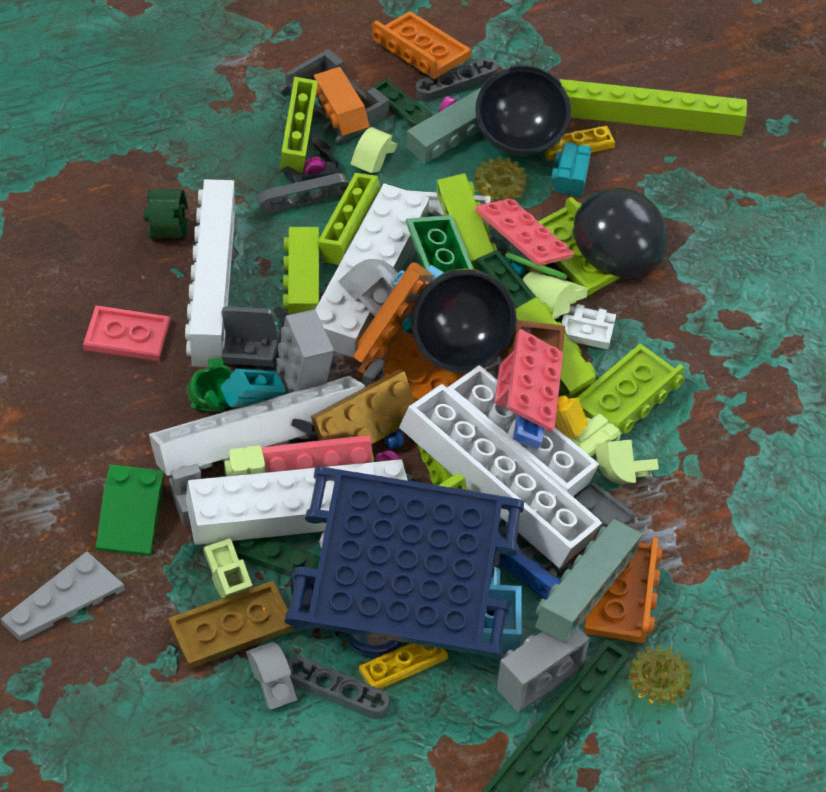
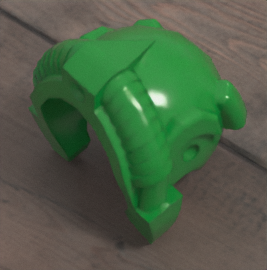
M212 358L208 360L209 369L199 370L193 374L187 385V394L192 402L190 406L194 410L210 413L225 412L231 406L225 400L221 385L227 379H230L232 371L227 365L223 364V359Z

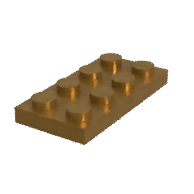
M398 369L310 417L319 441L370 435L371 444L400 429V424L408 407L415 403L405 371Z
M274 581L168 618L169 626L189 669L295 631V626L284 622L288 609Z

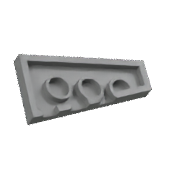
M85 552L3 616L1 622L21 642L54 626L53 622L63 617L70 618L78 614V610L90 604L94 606L103 602L104 597L114 592L117 595L125 591V587L119 579L91 554Z

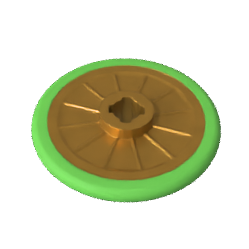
M509 252L506 253V258L526 265V270H534L543 274L547 273L561 279L567 278L565 273L549 268L547 264L537 266L530 259L528 260Z

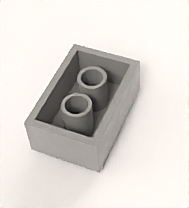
M316 309L287 315L284 327L281 328L282 337L281 343H278L279 353L278 358L275 359V367L277 372L283 375L285 391L289 394L327 383L334 349Z
M579 627L566 643L543 631L537 636L535 634L529 636L515 651L509 650L502 656L497 690L520 713L584 667L589 638Z

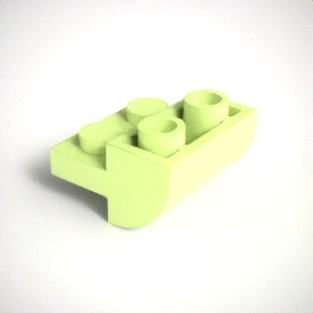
M533 270L522 279L535 297L538 296L542 303H547L554 319L569 313L570 304L587 298L586 287L552 275H546Z

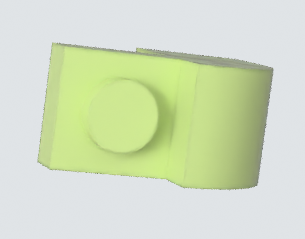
M370 127L360 138L351 165L370 173L380 172L386 154L394 153L398 143L391 141L392 135Z
M632 440L595 444L599 469L613 483H636V477L649 476L650 470L659 469L658 459L634 461Z
M231 538L204 547L203 550L212 572V580L222 598L251 589L253 585L243 559L238 560Z

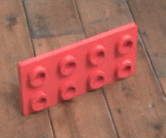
M506 199L476 206L475 211L537 266L573 257L574 252L564 242L556 238L548 228L541 225L534 219L533 215L527 213L515 200Z
M520 329L516 334L514 351L499 366L494 403L503 408L507 405L508 410L551 432L555 428L563 352Z

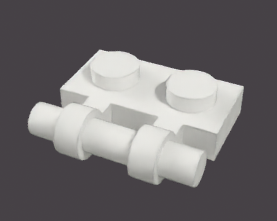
M577 304V306L570 305L569 313L564 314L562 325L565 326L568 339L579 344L609 349L616 314L607 313V310L600 308L599 311L584 308L585 305Z

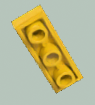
M607 126L564 134L562 139L550 150L544 152L547 161L555 160L557 151H562L565 142L574 143L577 146H590L592 148L591 152L614 148L615 141Z
M409 643L360 665L359 672L366 684L383 689L447 660L448 653L442 648Z

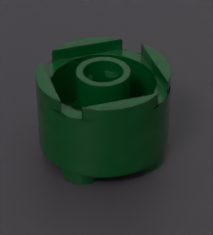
M149 189L147 191L149 207H144V221L149 222V239L185 238L189 219L185 218V210H188L186 192L179 189Z

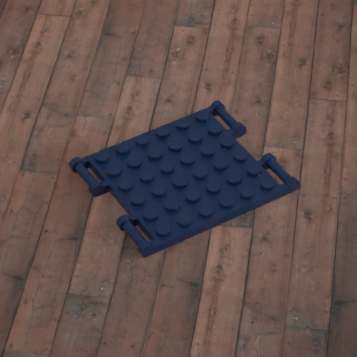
M316 467L313 475L315 484L310 509L306 511L305 520L312 524L326 523L318 569L307 567L295 568L293 575L295 584L290 609L286 612L284 622L291 626L304 625L484 655L495 660L501 659L504 650L501 643L505 615L509 613L510 603L505 600L488 598L495 551L507 556L517 555L518 544L516 539L520 513L524 511V501L517 498L341 469ZM330 480L334 481L329 511L321 510L326 482ZM501 509L509 511L505 540L497 539ZM314 581L309 613H303L301 608L306 583ZM486 610L494 612L490 643L481 642Z

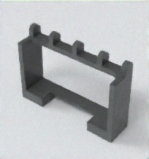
M327 49L286 72V83L280 86L278 91L282 95L292 94L294 77L313 79L315 74L341 67L344 72V61L330 49ZM349 80L362 103L367 108L366 114L370 127L389 117L388 98L375 87L368 90L367 94H365ZM314 103L312 120L316 117L324 123L322 130L325 133L330 131L336 133L338 136L335 142L339 145L368 129L365 128L342 136L338 128L334 129L331 119L327 117L326 113Z

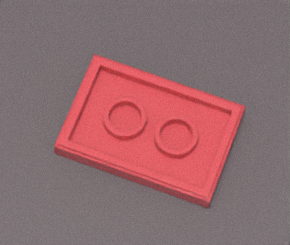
M95 306L84 339L83 349L160 361L171 318L170 316Z

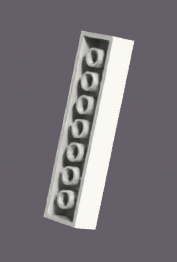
M204 179L203 190L199 189L198 204H202V206L197 208L196 221L200 225L195 227V242L198 243H196V246H193V261L196 262L191 266V280L195 281L189 286V300L193 301L187 307L189 324H186L185 339L187 340L186 355L191 356L192 366L208 367L209 359H222L225 346L226 331L221 311L223 307H228L235 223L234 180Z
M383 184L316 307L317 314L334 351L353 357L358 349V341L375 317L359 298L354 300L338 281L355 265L367 259L384 260L399 273L414 246L405 221L407 218L428 217L429 197Z
M347 376L151 433L149 437L156 464L168 476L171 475V471L182 466L197 463L199 469L211 467L213 465L212 462L219 460L229 461L230 449H246L247 447L257 445L261 448L270 445L279 446L288 444L289 440L293 438H309L305 432L291 426L293 419H303L312 422L311 415L363 389L365 385L351 376Z
M443 384L408 407L399 428L452 475L460 473L464 476L467 488L471 491L523 500L524 511L520 513L518 533L559 569L593 540L603 522ZM501 509L500 517L508 523L509 511Z
M402 459L328 467L407 480ZM315 468L188 480L186 504L195 545L216 543L231 538V541L325 531L326 523L312 524L305 520L306 511L310 509L315 484L313 477ZM329 480L326 482L321 510L329 511L334 481Z

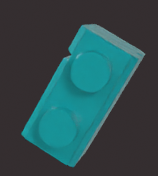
M565 142L562 151H557L555 165H558V168H553L551 182L555 183L554 191L556 193L566 195L569 193L572 196L578 197L583 196L592 149L590 146H577L574 143Z
M236 369L230 375V379H227L221 385L226 402L234 408L282 396L286 392L280 376L275 371Z

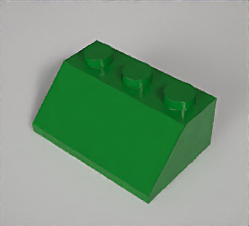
M452 215L406 219V225L423 268L427 269L432 265L444 273L455 269H473Z

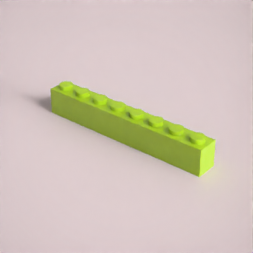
M560 79L563 88L570 98L571 117L736 136H742L747 112L746 99Z

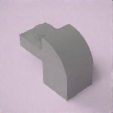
M197 463L182 466L171 471V478H169L173 500L184 527L191 525L186 504L188 480L201 479V471Z
M271 642L246 651L254 679L260 682L268 709L271 710L297 700L290 678L291 671L278 644Z

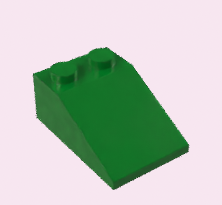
M110 464L103 493L96 550L151 557L165 494L164 470Z

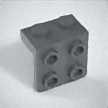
M223 307L221 315L227 335L222 353L223 363L274 367L278 343L280 342L273 311L264 308Z

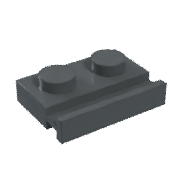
M595 482L575 498L603 522L597 534L603 526L607 528L613 519L626 525L634 518V512Z

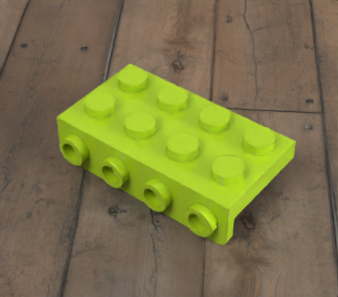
M570 197L566 199L564 208L538 222L548 228L556 238L564 242L574 252L572 258L554 263L575 284L586 287L588 296L620 277L608 272L605 274L600 272L581 254L573 235L575 214L581 203Z
M640 343L576 398H579V403H581L586 418L592 419L597 414H601L609 423L617 427L621 434H627L638 419H644L654 405L657 403L661 404L670 391L673 389L677 390L685 380L683 376L685 367L681 364L676 368L672 367Z

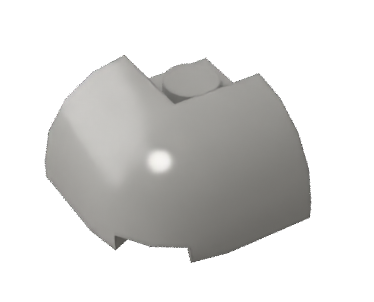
M367 259L355 265L338 282L354 300L359 298L369 311L376 316L395 288L393 282H395L394 279L398 272L384 260Z

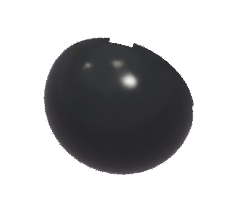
M511 66L509 69L493 74L481 87L475 106L476 120L484 138L500 152L514 157L537 156L554 147L566 133L571 119L570 98L562 83L549 72L534 66Z
M609 188L599 191L587 198L575 214L573 235L576 245L584 258L604 274L608 272L619 276L621 280L641 279L652 273L664 258L668 245L666 222L658 207L639 192L627 188Z
M455 269L435 277L420 292L412 312V332L421 353L439 368L455 373H469L479 365L484 369L493 364L512 342L516 329V310L507 289L491 275L474 269Z

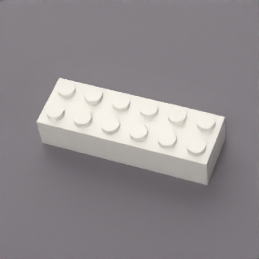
M480 365L448 387L454 395L572 497L590 483L599 463L556 428L551 432L544 429L542 443L538 449L513 440L517 414L508 410L507 405L503 408L494 403L497 379Z

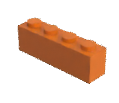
M341 67L314 75V79L318 81L315 97L319 98L320 105L325 109L327 117L331 119L334 129L338 128L343 136L370 127L365 106Z

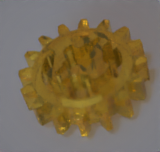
M498 156L497 161H494L490 157L488 158V163L482 161L480 162V167H476L474 184H476V191H482L481 196L489 195L491 196L490 201H493L495 198L502 201L503 198L512 199V196L520 197V192L525 190L527 175L524 174V168H518V162L510 163V158L502 161L501 156Z
M658 645L656 651H653L648 646L646 647L645 654L639 651L636 660H632L629 679L633 680L632 689L640 688L639 697L649 696V703L651 704L654 699H659L660 705H664L665 699L674 704L676 697L683 698L686 690L690 688L692 670H688L690 662L688 660L681 661V652L676 655L672 654V647H669L667 651H663L661 645Z

